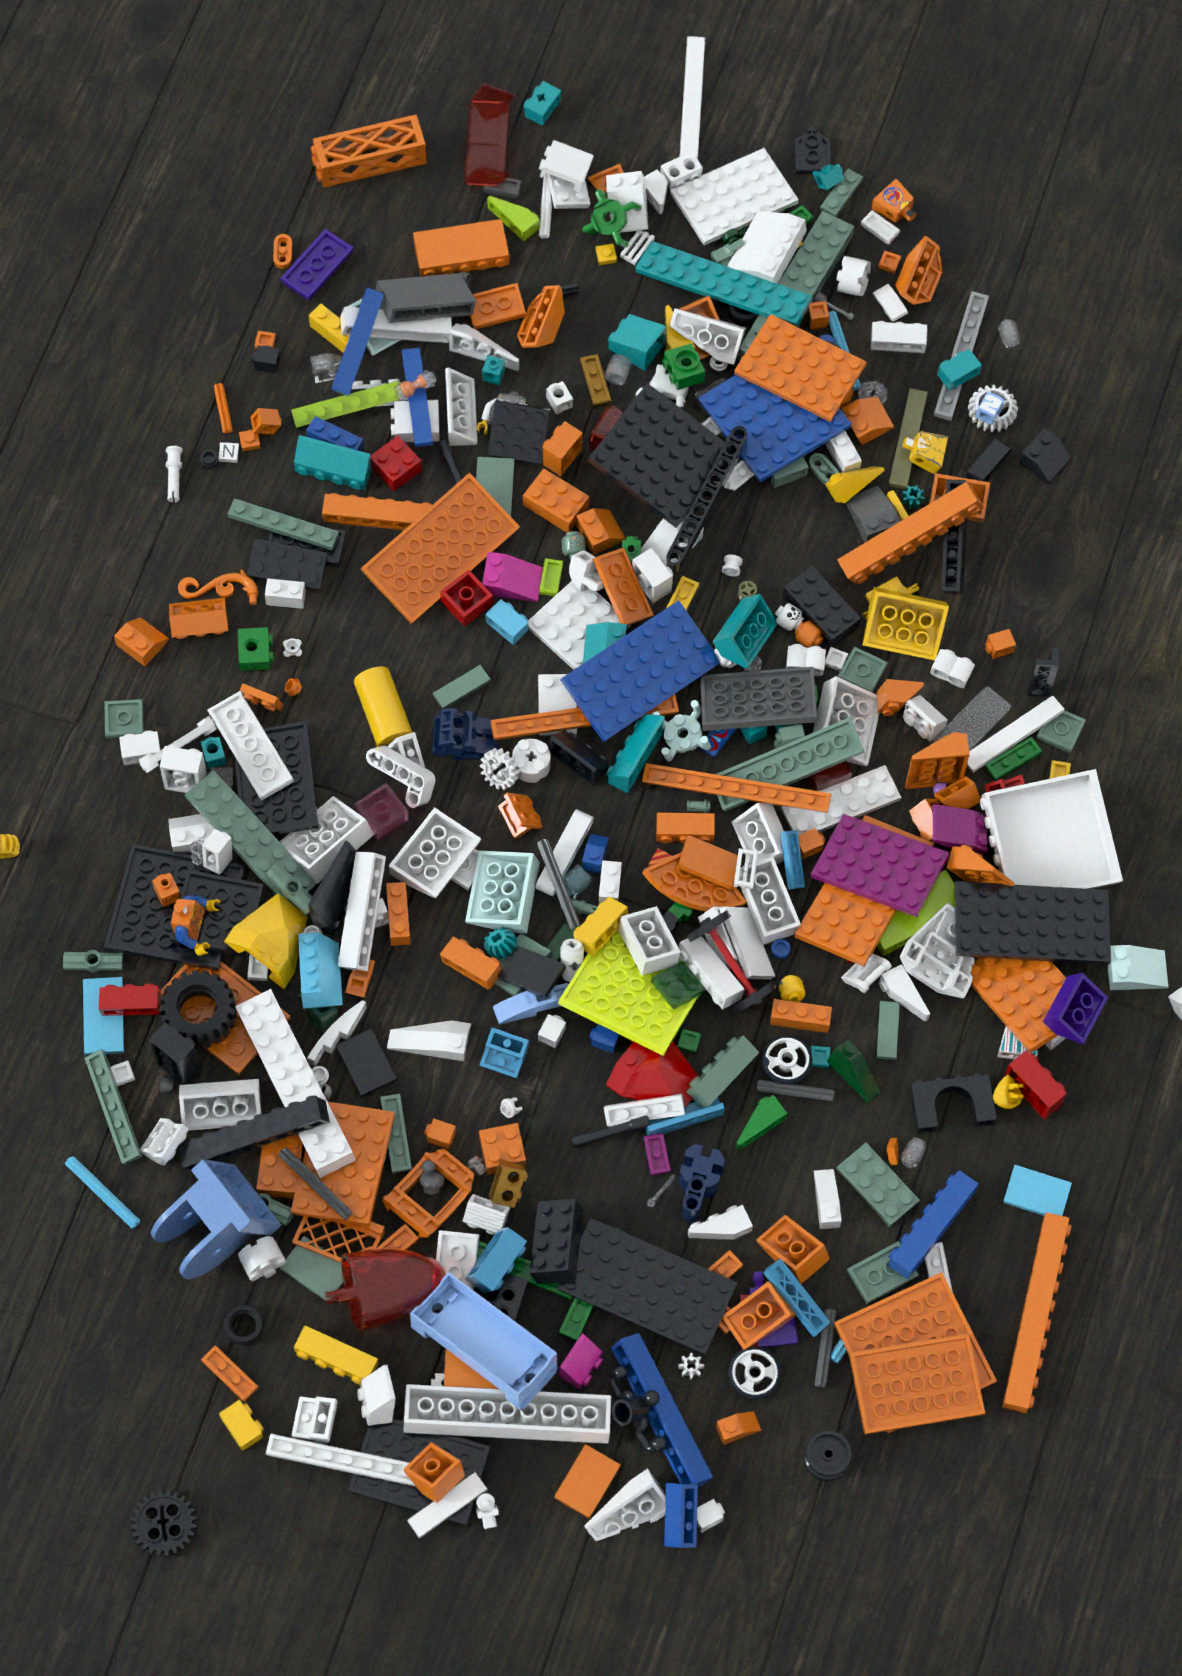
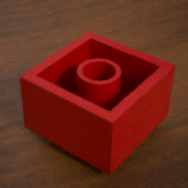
M399 436L392 439L370 456L371 468L393 492L422 471L420 458Z
M467 570L440 591V601L465 627L493 605V595L470 570Z

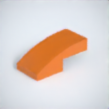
M369 960L368 971L352 970L345 993L365 998L375 965L374 960Z

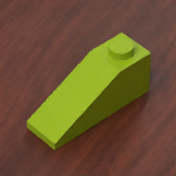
M492 196L487 198L488 208L499 219H502V222L523 242L539 230L540 220L536 213H532L525 207Z

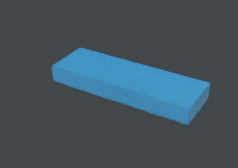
M798 831L780 832L788 889L803 888L805 883Z

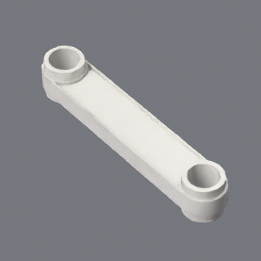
M208 716L197 723L198 727L168 745V747L175 745L181 748L203 734L206 737L218 728L213 719ZM164 749L154 755L150 752L138 760L146 773L159 766L158 762L162 759Z

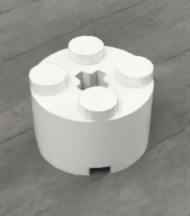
M844 256L842 271L839 270L837 274V281H839L837 291L862 296L868 285L867 273H870V261Z
M537 739L520 740L512 753V757H515L513 762L518 763V766L515 768L520 771L517 776L524 782H537L545 777L550 770V751L548 746Z
M272 1236L256 1240V1245L251 1247L249 1244L238 1254L251 1281H255L262 1276H265V1278L273 1276L276 1273L275 1269L286 1263L279 1246Z

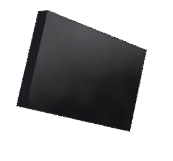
M517 945L497 977L501 981L547 999L567 967L561 962Z
M372 1029L336 1045L361 1097L397 1081Z

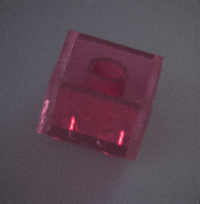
M387 783L355 803L356 813L367 820L378 841L409 821V811Z

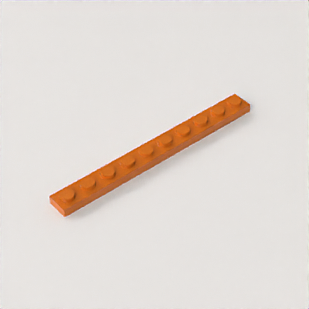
M675 694L644 715H652L654 712H659L662 716L678 714L679 710ZM580 708L490 721L493 740L592 726Z
M648 763L645 764L642 782L646 784L822 813L829 812L832 797L831 793Z

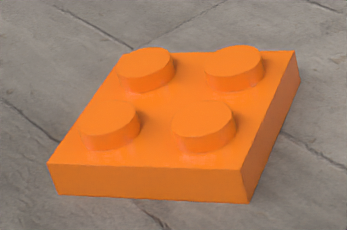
M242 684L240 691L248 702L254 705L261 703L265 709L272 712L275 709L281 711L283 703L278 697Z

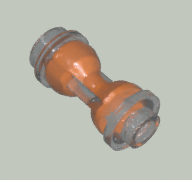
M425 370L419 374L416 381L399 382L394 389L400 400H407L415 393L417 388L427 389L434 387L436 378L432 372Z

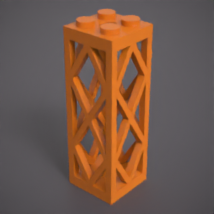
M417 115L314 138L313 146H311L313 166L317 169L318 182L322 181L323 188L427 164L426 144ZM388 129L399 131L389 138L380 137ZM344 139L353 141L352 144L345 148H336ZM409 140H412L413 142L411 144H406ZM379 148L376 152L361 155L365 150ZM396 154L404 155L396 163L386 161ZM334 158L333 161H331L330 163H328V160H327V159ZM350 165L359 166L352 173L342 171Z

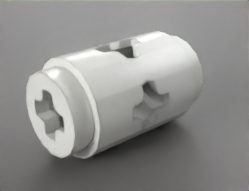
M577 939L565 940L560 948V962L567 967L562 974L563 979L571 982L584 960V947Z

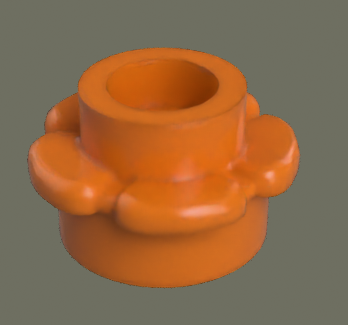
M290 678L287 681L285 692L289 696H295L300 693L302 685L299 679Z

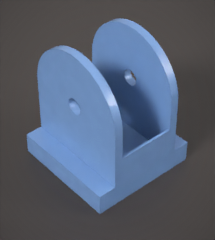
M202 1159L191 1170L198 1181L159 1217L151 1230L153 1239L156 1242L162 1243L182 1235L201 1220L209 1228L211 1233L186 1256L180 1265L179 1272L184 1279H193L211 1271L231 1256L253 1234L271 1236L282 1225L234 1164Z

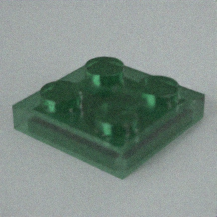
M684 961L651 978L652 984L673 1010L704 994L706 990Z

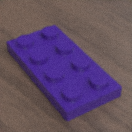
M324 229L280 278L281 282L309 301L354 252V248L327 229Z

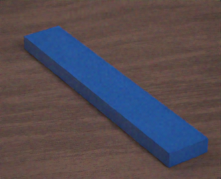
M368 287L366 288L331 390L349 396L384 296L383 293Z
M420 348L402 350L406 383L412 384L417 382L421 376L424 378ZM419 386L408 395L415 447L433 445L426 389L424 386Z

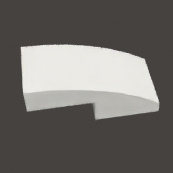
M889 284L873 292L874 298L883 307L885 314L892 322L908 314L907 309Z

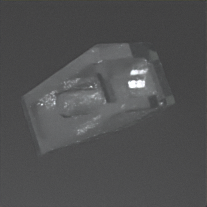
M330 353L310 357L315 383L335 379L342 357Z

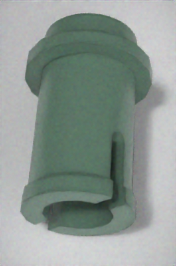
M706 799L704 801L687 800V813H710V801H706Z

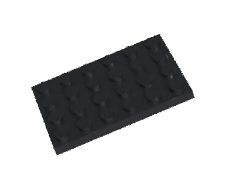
M303 721L263 728L294 782L261 801L235 757L238 797L273 835L319 828L308 722Z
M392 1418V1423L368 1426L360 1452L410 1463L432 1442L461 1461L465 1477L460 1481L462 1482L473 1473H476L481 1480L490 1446L452 1435L404 1433V1421ZM354 1473L348 1489L350 1493L415 1512H420L434 1502L423 1495L416 1486ZM474 1500L447 1518L446 1521L467 1527Z

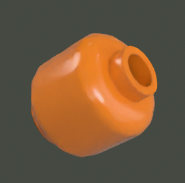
M811 621L801 622L794 633L796 641L806 648L819 646L823 640L821 629Z

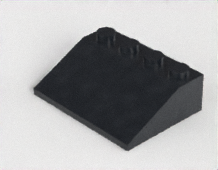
M346 840L308 904L311 925L319 927L330 935H333L335 930H339L342 924L341 919L344 914L346 915L354 860L357 852Z

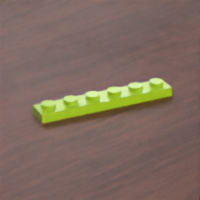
M398 381L350 393L349 396L335 397L295 408L291 411L296 427L310 424L315 416L326 420L402 399Z

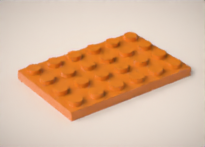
M770 314L734 370V374L831 422L866 367L867 362Z
M978 958L974 961L972 971L970 972L971 976H973L971 986L1029 1053H1032L1058 1036L1043 1023L1046 1014L1066 979L1051 961Z
M222 961L219 971L184 965L161 990V996L165 995L164 989L166 986L169 985L171 987V981L175 977L180 979L182 973L186 972L189 975L192 974V970H198V973H202L205 970L209 971L211 976L214 973L219 975L220 980H225L228 983L229 988L233 992L236 1006L261 994L260 991ZM194 996L182 1005L180 1015L187 1022L203 1023L213 1017L217 1010V1004L210 997ZM282 1010L288 1022L290 1019V1015L287 1014L284 1010ZM237 1011V1018L234 1019L235 1025L233 1029H229L230 1034L226 1038L222 1036V1042L217 1045L213 1042L210 1044L211 1047L205 1049L237 1075H240L258 1055V1052Z
M328 1102L356 1161L322 1178L319 1177L306 1150L302 1163L352 1211V1215L347 1220H344L300 1176L291 1213L370 1226L395 1112Z
M969 1334L849 1353L864 1435L985 1414Z

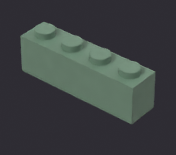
M744 1035L738 1038L733 1037L726 1044L728 1047L725 1051L721 1050L714 1057L716 1060L712 1064H707L702 1069L703 1074L700 1077H695L689 1083L691 1087L686 1092L701 1108L710 1106L759 1053Z

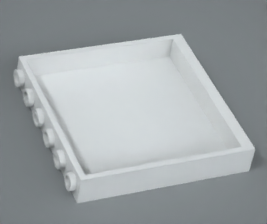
M1096 769L986 792L982 795L980 805L986 813L984 821L986 828H989L991 834L989 836V843L991 847H994V863L999 867L1000 872L1015 883L1014 885L1095 889L1118 884L1123 881Z

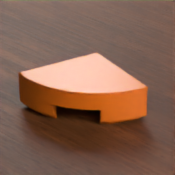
M890 1138L887 1145L890 1165L898 1164L897 1138Z

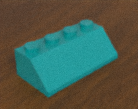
M299 435L294 459L296 472L301 475L314 476L319 480L326 479L338 485H348L357 490L366 489L372 472L369 453Z
M761 594L742 598L713 640L715 648L721 657L744 668L750 666L777 626L776 619Z
M604 622L586 625L583 663L626 636L627 624Z
M643 715L641 720L638 719L633 728L635 730L634 733L628 735L624 743L626 745L624 750L618 752L615 765H611L607 771L608 784L626 793L630 791L664 732V716Z

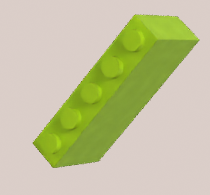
M946 870L940 873L918 917L897 910L877 944L882 956L905 946L907 941L945 904L948 903L955 908L954 882Z

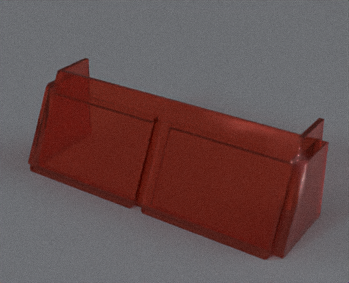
M483 83L473 95L469 107L468 144L464 177L466 185L497 186L499 183H504L510 176V173L505 172L509 103L515 97V94Z

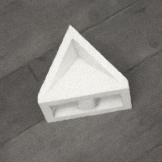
M415 732L397 737L388 746V748L425 767Z

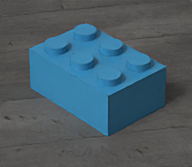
M508 1227L499 1229L465 1280L483 1293L492 1292L494 1289L497 1291L503 1283L502 1277L504 1274H508L513 1269L515 1258L520 1257L525 1251L526 1247L524 1245L527 1241Z

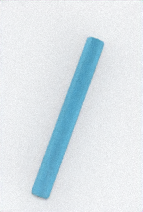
M828 312V323L836 344L842 350L850 353L836 312ZM857 379L852 387V391L860 389L859 379Z
M74 1156L67 1159L65 1165L130 1228L133 1229L139 1225L140 1220Z

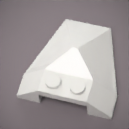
M947 903L907 941L900 959L907 973L941 994L963 999L972 983L973 976H971L970 972L972 971L975 958L956 956L955 908Z

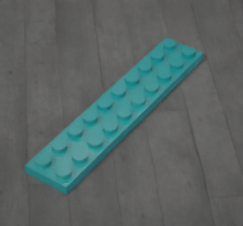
M654 241L649 243L635 267L636 273L703 296H710L712 299L767 318L772 314L796 327L813 300L812 295Z

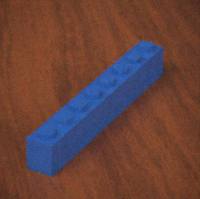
M639 1333L620 1339L611 1349L619 1365H624L628 1369L627 1380L634 1394L644 1397L647 1391L654 1390L660 1396L659 1403L655 1406H650L647 1420L655 1435L666 1439L667 1446L663 1451L680 1483L698 1484V1487L703 1486L713 1476Z

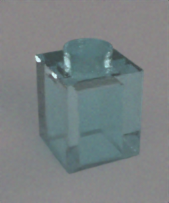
M578 864L563 877L569 896L571 895L574 899L591 884V876Z

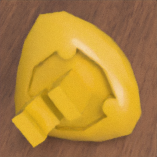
M1006 1075L994 1090V1103L1005 1109H1012L1018 1106L1023 1098L1020 1090L1023 1084H1017L1010 1075Z

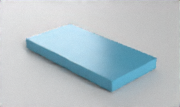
M122 977L83 979L85 1055H91L101 1049L106 1054L124 1053V1015L102 1016L98 1010L99 987H105L106 985L123 987Z

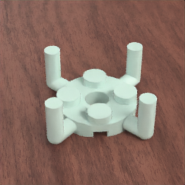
M696 700L691 702L694 711L690 716L678 714L669 722L664 720V738L670 749L665 747L661 752L668 762L673 759L676 752L685 753L686 751L696 749L698 746L705 750L711 748L708 738L702 736V729L697 721L702 709ZM654 712L652 715H660V714H659V712ZM681 731H688V735L685 738L678 737Z

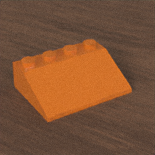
M953 732L914 754L911 758L905 789L934 787L940 782H946L947 786L962 779L970 756L967 733Z

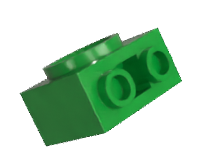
M692 343L664 351L662 364L664 369L668 370L670 382L675 384L677 390L705 382V370Z
M268 627L238 629L240 671L270 669V663L274 662L273 651H270V645H273V635L269 634ZM256 648L254 651H249L248 649Z

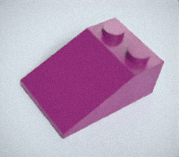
M937 804L932 805L933 841L950 849L953 846L961 847V845H967L975 853L987 852L988 843L987 828L984 821L986 815L975 810Z

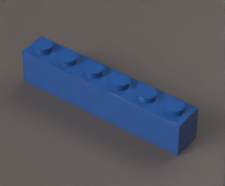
M960 1170L955 1175H950L946 1181L947 1186L945 1189H940L934 1197L936 1199L933 1204L929 1203L923 1211L924 1216L921 1219H916L911 1227L913 1229L911 1233H906L902 1237L900 1247L898 1249L894 1248L888 1257L890 1258L889 1267L906 1279L912 1276L977 1191L979 1183Z

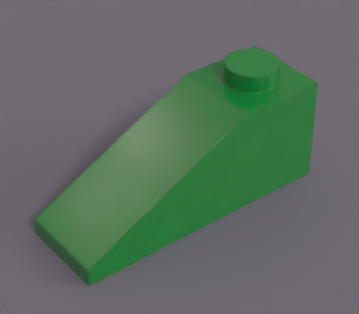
M774 1095L769 1098L766 1096L758 1102L756 1109L737 1141V1151H740L786 1120L787 1112Z

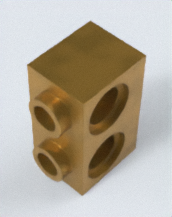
M500 1159L489 1193L492 1203L515 1208L516 1202H519L521 1198L522 1183L525 1184L527 1180V1172L523 1164ZM511 1172H517L514 1177H508ZM504 1191H511L509 1195L502 1196Z

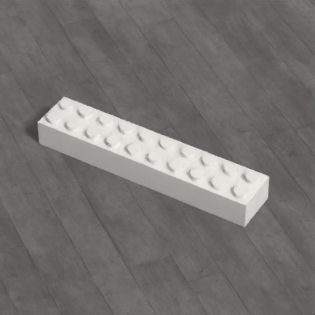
M272 990L265 991L235 1006L284 1106L288 1107V1104L291 1102H302L306 1100V1097L312 1095L326 1100ZM327 1100L326 1104L330 1123L298 1134L320 1178L356 1161Z
M406 1385L404 1433L608 1443L611 1395L538 1392L524 1409L519 1410L506 1400L505 1393L499 1389Z

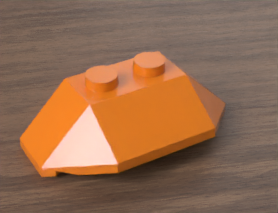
M927 236L923 237L909 253L896 282L899 294L913 305L931 301L942 274L941 258L939 255L940 247Z
M560 285L545 286L542 289L543 292L529 305L526 317H524L517 334L523 348L541 347L554 342L565 314Z

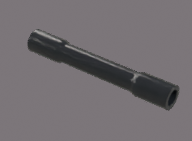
M440 441L437 446L443 459L446 461L455 484H457L463 477L453 457L448 441Z
M648 1115L641 1116L628 1122L572 1136V1143L574 1148L597 1140L650 1126Z

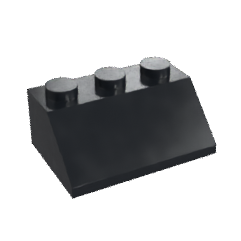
M564 729L550 737V754L592 786H595L607 773L608 760L603 755H597L593 752L592 747L588 744L580 742L574 733H569Z

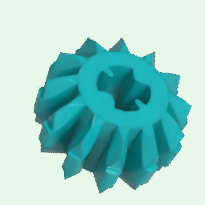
M502 926L500 929L495 928L494 932H489V936L484 938L485 943L483 945L490 957H494L497 960H500L502 957L506 959L507 955L512 954V950H515L517 938L509 928L506 929Z

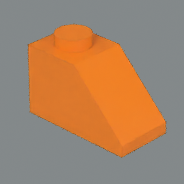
M967 776L934 794L935 798L942 804L956 808L971 809L980 803V796L976 785Z
M754 1411L734 1414L718 1420L716 1423V1428L723 1445L761 1431Z

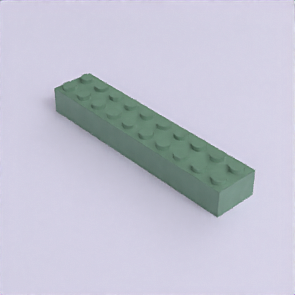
M822 211L804 240L803 246L798 250L778 284L812 295L814 300L851 241L854 226ZM808 309L806 310V312H805L803 318L801 319V321H800V323H799V325H798L797 327L800 326L801 322L803 321L804 317L806 316V314H807V312H808ZM759 315L739 347V360L747 352L768 319L767 317Z

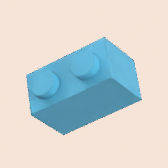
M503 600L497 602L486 613V623L513 645L529 630L528 619L523 614L519 615L510 603H505Z

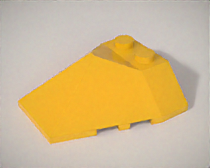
M278 893L236 924L224 942L238 953L245 950L272 971L269 978L284 989L295 973L299 956L298 934L303 933L308 916Z

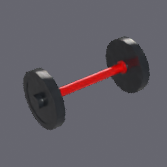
M728 910L713 919L709 916L701 921V926L686 937L691 943L705 933L711 936L747 992L745 998L732 1006L735 1013H738L750 1005L754 1007L764 1001L762 998L776 989L777 986L773 981H770L757 990L752 987L716 931V926L731 917Z

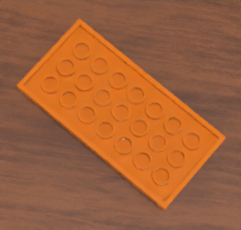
M468 473L361 568V571L412 624L440 599V591L467 570L472 571L487 558L488 552L495 551L520 526L483 486Z
M865 815L862 821L934 847L933 842ZM824 883L802 920L801 926L796 930L795 938L865 967L897 910Z

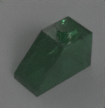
M300 993L298 998L303 1006L302 994ZM335 1006L304 1008L311 1022L322 1033L326 1032L338 1020L337 1008Z

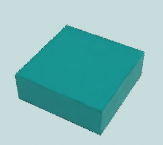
M811 1046L812 1067L829 1068L827 1060L830 1057L831 1047Z

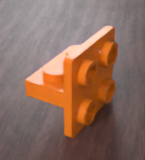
M504 794L506 800L498 807L514 838H520L532 828L541 829L543 827L540 822V816L535 812L532 800L527 795Z

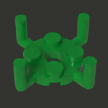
M600 189L596 190L595 194L598 203L594 207L593 214H591V223L585 225L582 231L589 235H594L596 231L606 236L613 235L617 245L628 247V241L622 239L619 232L627 225L626 212L631 209L640 211L642 206L633 201L622 205L616 200L607 199V192ZM611 212L613 218L610 222H606L605 216Z

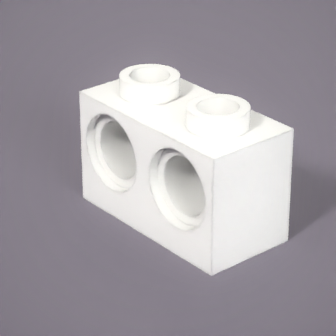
M691 151L661 165L660 173L666 176L668 188L673 189L678 188L679 185H685L686 182L693 181L697 177L700 178L702 176V166Z

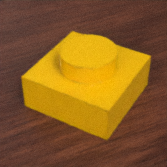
M614 244L596 246L599 265L617 263Z

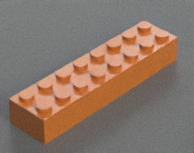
M965 482L837 560L847 578L855 584H861L867 581L868 576L871 574L882 572L886 565L897 563L901 556L912 554L916 551V547L921 544L923 546L927 545L936 535L941 536L949 531L948 528L951 526L962 524L966 517L977 515L984 506L973 487Z

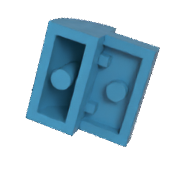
M491 1028L480 1066L517 1079L528 1051L529 1040Z

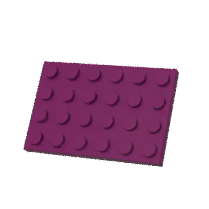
M843 814L811 873V878L918 917L949 858V852Z

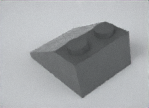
M879 486L861 491L846 502L864 543L900 522L895 508Z

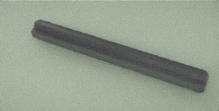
M542 839L538 841L537 845L569 927L573 930L576 925L581 926L548 839Z
M285 1147L279 1152V1156L344 1220H347L352 1215V1211L288 1148Z

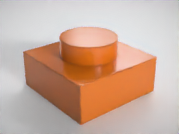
M253 430L239 432L242 451L261 448L258 433H254Z

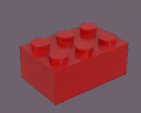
M1026 1050L1009 1064L1005 1076L1010 1075L1017 1084H1023V1087H1020L1023 1097L1045 1120L1062 1105L1067 1094L1065 1092L1066 1089L1060 1082H1056L1052 1078V1074L1047 1068H1043L1038 1063L1039 1060L1033 1053L1030 1054Z

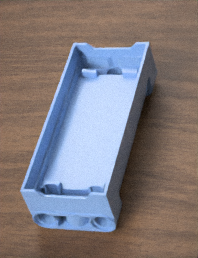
M449 1272L426 1300L410 1313L411 1328L424 1338L429 1336L503 1391L506 1400L519 1410L524 1409L557 1371V1353ZM435 1310H441L438 1314L434 1313Z

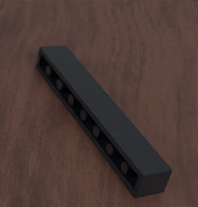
M316 1095L308 1096L302 1102L289 1103L288 1107L274 1108L271 1110V1113L258 1114L254 1116V1119L238 1121L237 1125L221 1127L220 1131L204 1133L203 1137L187 1139L186 1143L179 1145L182 1167L192 1170L202 1159L219 1162L328 1124L330 1120L326 1100Z

